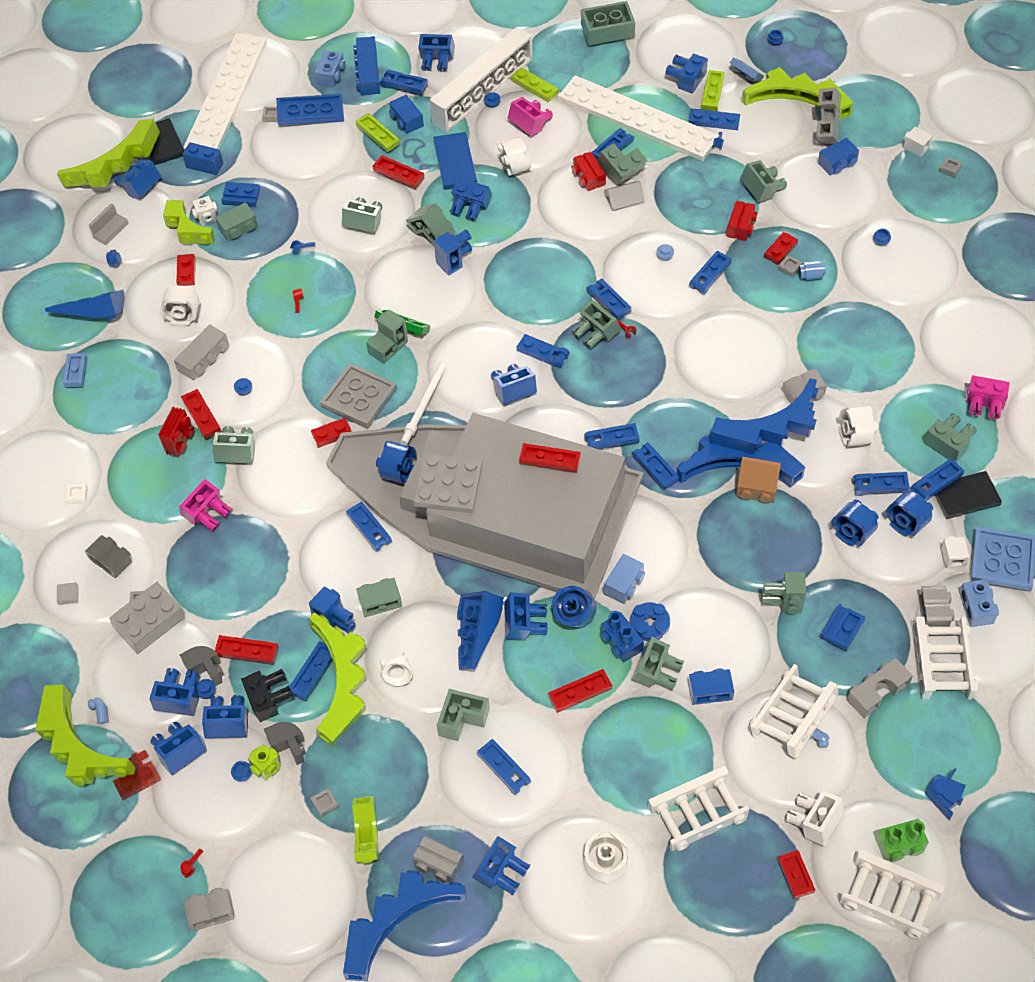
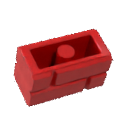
M589 151L573 158L571 169L574 175H578L581 186H585L587 191L605 186L606 174L592 152Z
M738 200L735 202L727 226V237L746 241L748 235H752L754 229L752 222H756L758 212H755V204Z

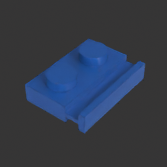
M226 182L223 198L221 199L222 205L239 206L246 202L249 207H256L260 185Z
M839 603L822 631L820 638H825L829 640V643L847 651L866 617L849 608L842 607V604Z

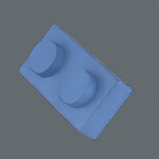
M733 57L730 61V64L735 66L733 69L741 74L742 72L747 74L746 78L753 82L755 80L762 81L764 75L740 59Z
M85 353L67 354L63 378L64 387H83L87 360Z

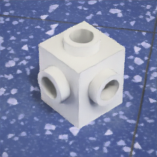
M209 196L192 201L194 208L191 209L195 219L198 218L201 226L216 222L215 212L218 209L215 202H211Z

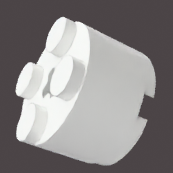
M515 137L497 144L500 153H502L500 155L503 165H507L505 168L508 176L531 168V161L529 155L527 156V149L521 137Z
M168 286L164 292L160 308L162 318L169 320L170 324L175 326L190 325V322L196 319L199 306V297L195 293V289L191 286Z
M870 406L842 409L839 414V421H842L839 433L843 444L855 446L873 443L874 433L878 431V425L876 421H873L872 408Z
M598 832L592 835L586 842L584 850V865L588 874L595 880L606 884L617 880L624 874L628 862V849L624 839L614 832Z

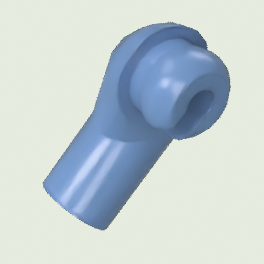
M100 698L90 699L88 707L90 710L96 709L97 723H107L108 718L105 704Z
M817 728L810 737V739L818 740L819 747H827L829 745V735Z

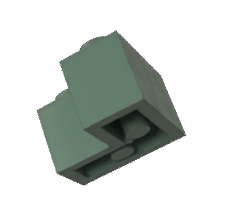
M614 143L601 151L597 159L599 165L616 186L621 185L642 171L648 161L638 148L624 156Z
M436 203L419 208L405 220L415 234L424 232L433 246L434 240L447 232L453 235L456 232L453 229L452 223L446 219L442 209Z
M390 309L379 316L377 319L378 332L366 342L368 354L383 364L408 343L405 319Z
M449 689L437 723L438 736L458 741L464 722L484 727L490 710L489 698Z

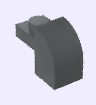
M196 646L179 654L187 671H191L190 675H192V671L197 672L199 675L207 671L215 686L223 683L220 677L223 672L219 667L221 662L218 654L212 648Z
M279 722L264 728L270 747L275 749L277 753L290 748L296 765L304 762L302 755L306 752L302 742H305L301 730L295 724Z

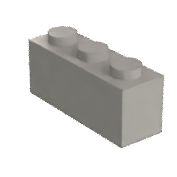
M209 324L174 359L177 371L194 381L215 361L221 352L227 349L229 343L226 333Z

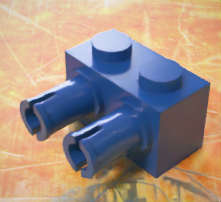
M420 34L418 49L421 58H423L422 70L426 71L428 67V71H431L432 59H439L437 70L442 72V68H444L443 71H447L448 59H453L455 44L452 35Z
M693 53L688 59L676 54L672 64L683 68L679 69L668 65L665 75L678 79V89L693 94L707 74L708 58Z
M141 159L135 165L131 164L129 170L124 175L117 174L114 177V183L122 185L129 196L141 198L161 178V175L152 161Z
M457 177L451 192L455 200L450 213L460 216L463 205L466 203L470 207L465 217L476 221L479 209L487 210L492 197L489 186Z
M466 229L456 236H452L447 232L434 240L436 263L448 276L463 268L462 256L472 251V246L468 242V240H471V235Z
M513 364V366L510 365L507 368L508 373L502 374L498 369L496 370L497 373L495 370L491 373V378L495 382L496 395L503 404L511 403L537 393L536 376L528 365L519 368L517 364Z
M324 586L309 602L311 614L315 612L318 616H324L332 627L337 625L347 634L355 629L356 623L352 622L354 615L343 607L340 595L336 590H330Z
M510 592L504 602L505 639L525 640L529 634L547 635V622L530 621V615L546 617L547 609L545 608H547V604L530 603V594Z
M612 611L609 614V619L601 623V639L605 643L608 642L612 647L611 650L614 656L620 658L623 663L643 651L644 641L621 612Z
M167 668L164 681L154 682L149 698L153 710L194 716L199 699L195 689L199 674L192 671V675H190L191 671H187L184 683L181 685L176 684L179 671L173 668L171 672V668Z
M217 695V702H215V696H212L210 698V706L203 707L202 726L204 738L246 737L248 721L246 706L243 705L244 697L238 695V701L236 702V695H233L231 697V705L223 706V697Z
M173 722L176 729L172 724L169 725L168 732L172 734L169 738L165 740L158 733L155 735L159 740L154 736L150 740L160 763L171 775L206 751L199 734L189 724L182 728L179 722Z
M497 836L472 878L490 889L497 885L513 896L520 883L503 874L504 868L508 866L524 877L531 865L514 855L516 849L514 845Z

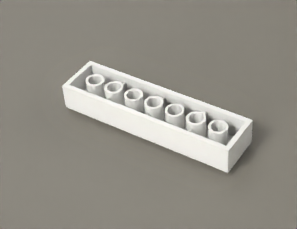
M516 27L502 40L498 41L495 46L487 50L471 66L467 67L459 76L455 77L447 86H444L440 92L432 96L430 99L432 124L447 133L484 101L486 94L495 92L520 67L523 68L532 61V35Z

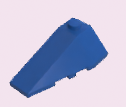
M122 289L94 296L93 298L87 297L77 301L49 306L45 308V312L92 318L106 317V320L115 319L117 314L122 313L124 291Z
M488 591L460 595L457 619L460 620L458 636L461 637V645L458 647L459 670H475L500 619L503 609V597Z

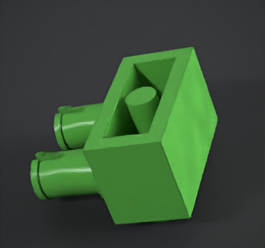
M919 818L879 829L875 836L883 859L886 861L892 860V862L899 861L906 855L912 854V856H917L924 853L929 843L924 832L925 825Z

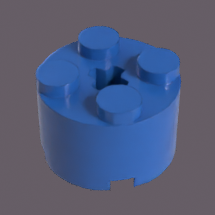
M386 441L381 456H378L376 460V467H379L380 477L399 483L407 482L414 467L412 464L413 458H417L416 449L409 445Z
M910 489L887 507L886 516L890 517L892 521L890 525L899 534L915 536L932 520L933 505Z
M854 499L852 502L847 503L833 517L831 525L832 528L835 526L837 530L835 534L842 542L849 546H854L855 544L861 546L877 530L879 516L858 499Z
M567 586L556 592L552 600L554 616L560 623L573 628H583L593 620L596 614L597 602L587 590L578 586ZM572 604H576L577 608L575 610L573 609Z

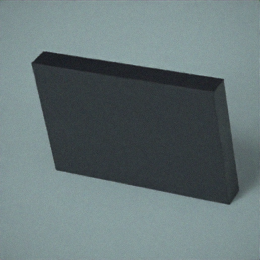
M170 118L155 122L160 133L150 153L154 165L183 156L184 148Z
M987 471L960 477L935 494L946 519L1000 506L1002 503Z

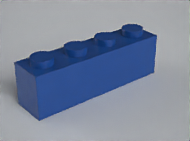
M375 36L356 38V45H353L354 55H357L354 56L355 66H358L355 68L356 78L359 77V79H356L357 89H360L361 96L380 94Z

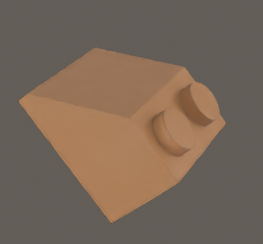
M742 457L736 497L746 500H759L764 503H774L781 463Z

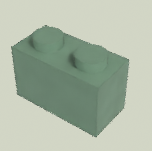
M246 202L215 217L218 229L227 241L258 227L256 216Z
M385 578L380 582L364 584L356 588L364 618L402 607L401 596L395 578Z

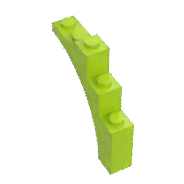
M781 67L766 73L765 80L745 88L742 93V103L745 106L768 99H791L806 102L820 108L819 90L837 88L841 94L839 121L852 115L854 105L852 100L831 79L816 85L806 73L791 79Z
M154 119L139 120L123 141L98 158L72 168L59 170L57 176L63 187L89 184L91 188L107 187L113 173L127 172L133 159L149 157L160 133Z
M314 612L309 617V626L320 636L328 648L336 673V690L333 702L327 715L316 728V735L330 747H333L365 710L363 699L358 695L352 694L365 681V671L358 664L354 665V663L365 652L366 644L360 635H354L351 631L344 637V633L339 628H333L324 616H318Z
M45 685L35 731L43 740L52 741L50 754L58 762L67 763L65 777L75 786H84L85 784H93L94 776L104 778L106 775L117 777L134 775L135 766L128 758L102 755L82 744L76 735L71 719L72 693L64 685Z

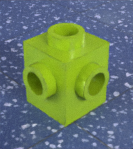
M262 744L250 753L248 758L250 763L249 769L257 777L260 775L267 781L281 767L278 759L279 754L272 747L268 749Z

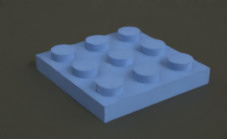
M976 527L970 581L987 579L988 584L1031 591L1034 578L1035 536Z

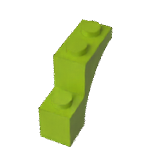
M166 200L163 218L166 227H178L177 235L180 243L214 244L215 237L212 228L203 227L192 222L186 216L187 212L184 201Z

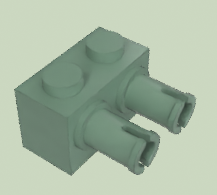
M761 160L747 163L740 177L758 202L772 199L776 190L787 187L785 178L778 180L774 178L778 175L777 168L775 166L766 168Z
M360 197L356 201L347 199L342 208V225L375 233L380 224V211L383 206L379 201L378 203L374 201L372 205L367 204L364 198L360 200Z
M591 299L579 311L582 321L571 332L580 339L588 329H593L594 331L583 341L587 347L592 349L602 338L609 342L621 328L614 316Z
M951 413L944 422L938 419L927 430L924 444L946 459L952 458L957 463L966 453L970 438L977 432V429L974 425L969 429L972 424L968 423L959 433L953 428L961 422V418L959 415L953 418L956 413Z
M227 426L222 429V433L215 432L212 444L214 462L252 463L254 455L253 430L248 427L247 432H245L246 427H243L240 434L234 433V429L229 426L227 431Z
M785 572L782 583L764 582L762 605H780L782 612L789 614L802 613L806 597L805 572Z
M651 637L643 648L632 680L649 688L653 684L658 683L673 690L677 678L661 672V668L664 665L679 673L683 667L684 660L668 654L669 644Z

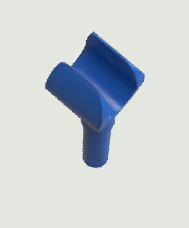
M722 132L718 133V138H714L712 148L718 147L722 150L724 143Z
M294 240L290 248H293L292 253L298 254L301 248L315 246V242L301 243L298 240Z

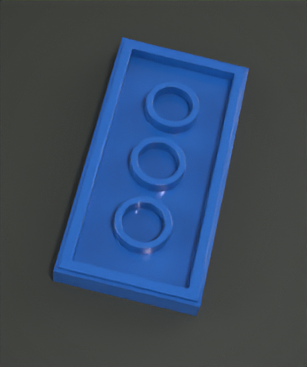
M342 94L276 98L278 126L344 122Z
M466 132L433 137L444 190L453 189L457 177L477 183Z

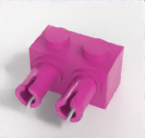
M520 97L511 102L507 118L532 136L542 131L544 122L551 119L553 113L549 109L541 111V104L537 100L530 103L524 97Z
M972 375L966 396V403L971 404L969 413L974 415V410L976 409L975 416L981 415L982 406L990 407L988 416L991 419L993 418V413H995L994 419H999L1001 417V410L1004 409L1008 398L1010 382Z
M206 479L179 506L180 514L193 525L201 522L211 532L215 531L220 522L207 513L208 510L213 508L224 518L228 516L227 513L230 514L232 511L231 507L220 500V490Z

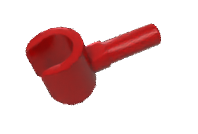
M301 288L292 292L295 302V313H300L299 299L304 298Z
M617 320L619 326L625 331L627 339L631 338V333L629 332L636 335L637 329L635 326H626L620 320Z
M199 848L191 859L181 863V873L185 878L190 877L194 873L195 869L192 865L203 853L202 849Z

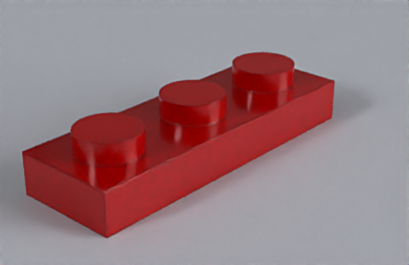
M383 155L372 166L373 171L415 189L425 178L423 172Z
M198 389L181 396L184 405L204 439L214 436L215 432H222Z
M523 443L519 463L577 472L581 452Z
M219 635L215 652L218 654V657L274 665L279 646L278 643Z
M601 669L548 692V697L558 713L611 690L613 685L604 669Z

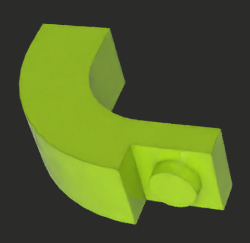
M374 796L353 798L355 862L370 863L373 860H379Z

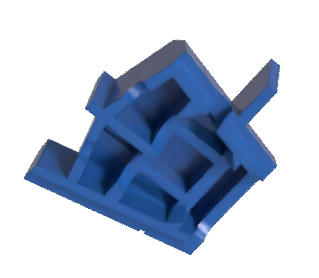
M956 768L949 777L938 774L925 792V795L948 820L953 815L951 809L956 805L960 806L964 800L961 797L966 784L951 779L957 770Z

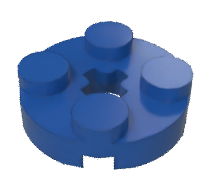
M647 602L634 607L630 616V624L642 640L648 641L651 637L660 640L670 628V616L663 604ZM651 618L655 621L653 622V625H649V623L645 622V620Z

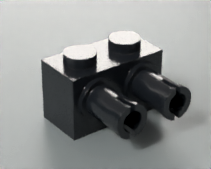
M282 668L267 676L263 675L259 670L241 678L253 713L260 722L279 714L277 704L294 698L289 685L274 693L270 691L272 686L287 681Z

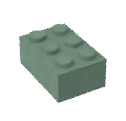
M627 1L581 9V26L588 46L635 37V20Z

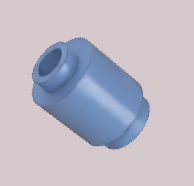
M821 261L805 262L803 265H799L800 279L823 278V274H826L825 264H822Z

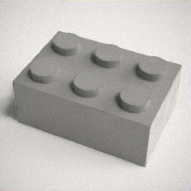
M157 581L114 613L109 619L116 632L138 655L185 619L182 607Z

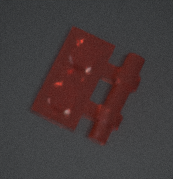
M146 750L139 753L135 752L131 754L132 757L128 758L133 765L136 764L137 766L134 775H126L125 777L113 780L123 801L161 781L151 761L145 764L142 763V760L149 757Z

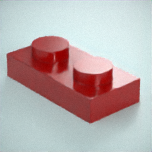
M783 232L766 250L764 258L779 265L798 244V239Z
M195 254L177 255V286L195 285Z
M346 417L311 430L317 448L336 442L341 433L352 432Z
M799 850L778 856L777 860L793 898L797 899L815 893V887Z

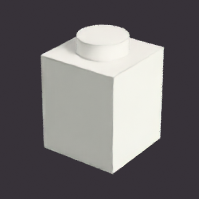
M914 127L905 134L903 149L922 157L930 147L932 135Z
M951 536L944 538L941 551L946 569L966 567L969 554L964 537Z

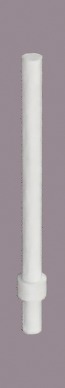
M444 363L439 364L411 422L406 425L401 444L407 445L411 436L415 435L417 424L446 368Z

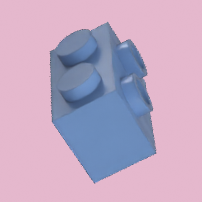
M323 51L314 72L317 85L336 86L337 81H340L341 72L345 69L346 65L343 53Z
M622 554L604 583V594L625 604L628 597L632 598L637 583H641L645 577L644 563L626 554Z
M987 579L964 582L959 593L969 626L976 627L994 624L999 615V609L997 604H994L992 587L988 586Z

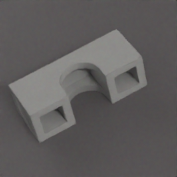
M837 88L819 90L821 121H817L816 137L821 144H834L838 142L841 94Z
M896 658L891 662L886 661L879 668L878 672L875 674L873 672L870 673L860 685L855 684L849 690L850 694L847 701L865 719L880 708L883 698L876 692V689H888L895 696L910 685L913 675Z

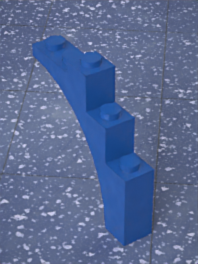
M810 378L799 397L789 406L775 414L750 420H730L716 417L711 430L710 443L754 455L756 448H760L762 441L781 446L783 439L788 438L789 432L808 437L810 430L815 429L817 419H814L815 411H813L814 403L812 402V398H817L819 388H816L817 380Z
M711 434L702 437L699 441V451L694 452L689 460L683 461L677 467L679 482L683 483L689 478L707 470L724 467L741 468L742 457L781 463L778 480L789 488L804 477L806 468L780 445L764 442L759 449L756 448L753 455L710 443Z
M417 871L401 872L398 898L390 894H383L382 897L376 896L372 922L364 918H358L356 921L350 920L343 969L345 980L368 982L371 965L379 947L399 923L415 912L432 905L466 901V887L458 882L440 884L438 881L430 880L424 883L423 874Z

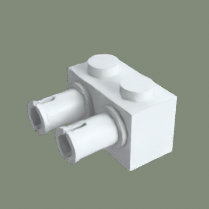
M825 791L821 792L818 799L800 793L801 797L798 796L797 806L806 808L810 812L806 816L791 809L786 821L803 828L806 839L825 846L844 814L842 798Z

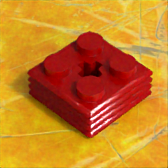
M173 406L158 433L166 455H173L176 458L185 452L186 442L194 434V428L191 427L190 417L187 416L185 409L182 410Z

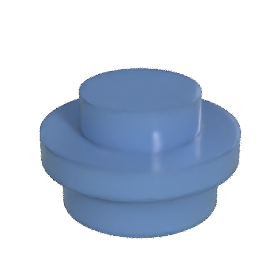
M668 244L660 245L657 248V256L663 261L670 260L674 255V248Z

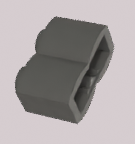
M101 535L85 550V553L94 564L116 578L132 563L130 559L131 554L126 548L116 546V542L108 536L106 538Z

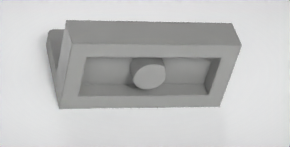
M640 181L604 189L605 196L609 197L612 210L645 201Z
M110 204L89 224L93 239L107 245L129 223L125 217L117 214L115 206Z

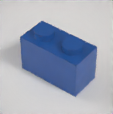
M407 94L389 102L391 118L397 121L398 127L403 129L406 134L424 127L423 114Z
M845 138L819 152L818 164L830 176L848 166L854 165L858 160L859 149L848 138Z
M189 142L183 152L186 168L217 175L224 164L220 149Z
M718 668L710 672L696 671L689 674L688 685L692 705L733 700L734 686L730 669Z

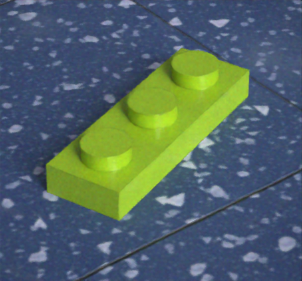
M522 67L511 75L512 82L548 103L559 94L558 88Z
M708 71L701 104L702 110H718L725 72Z
M369 113L356 120V126L387 153L400 145V139Z

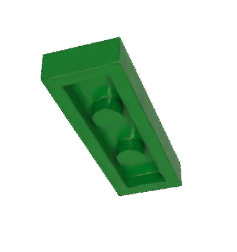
M381 308L376 310L374 318L378 319L387 309ZM396 313L405 319L406 329L412 331V334L422 336L429 332L431 325Z

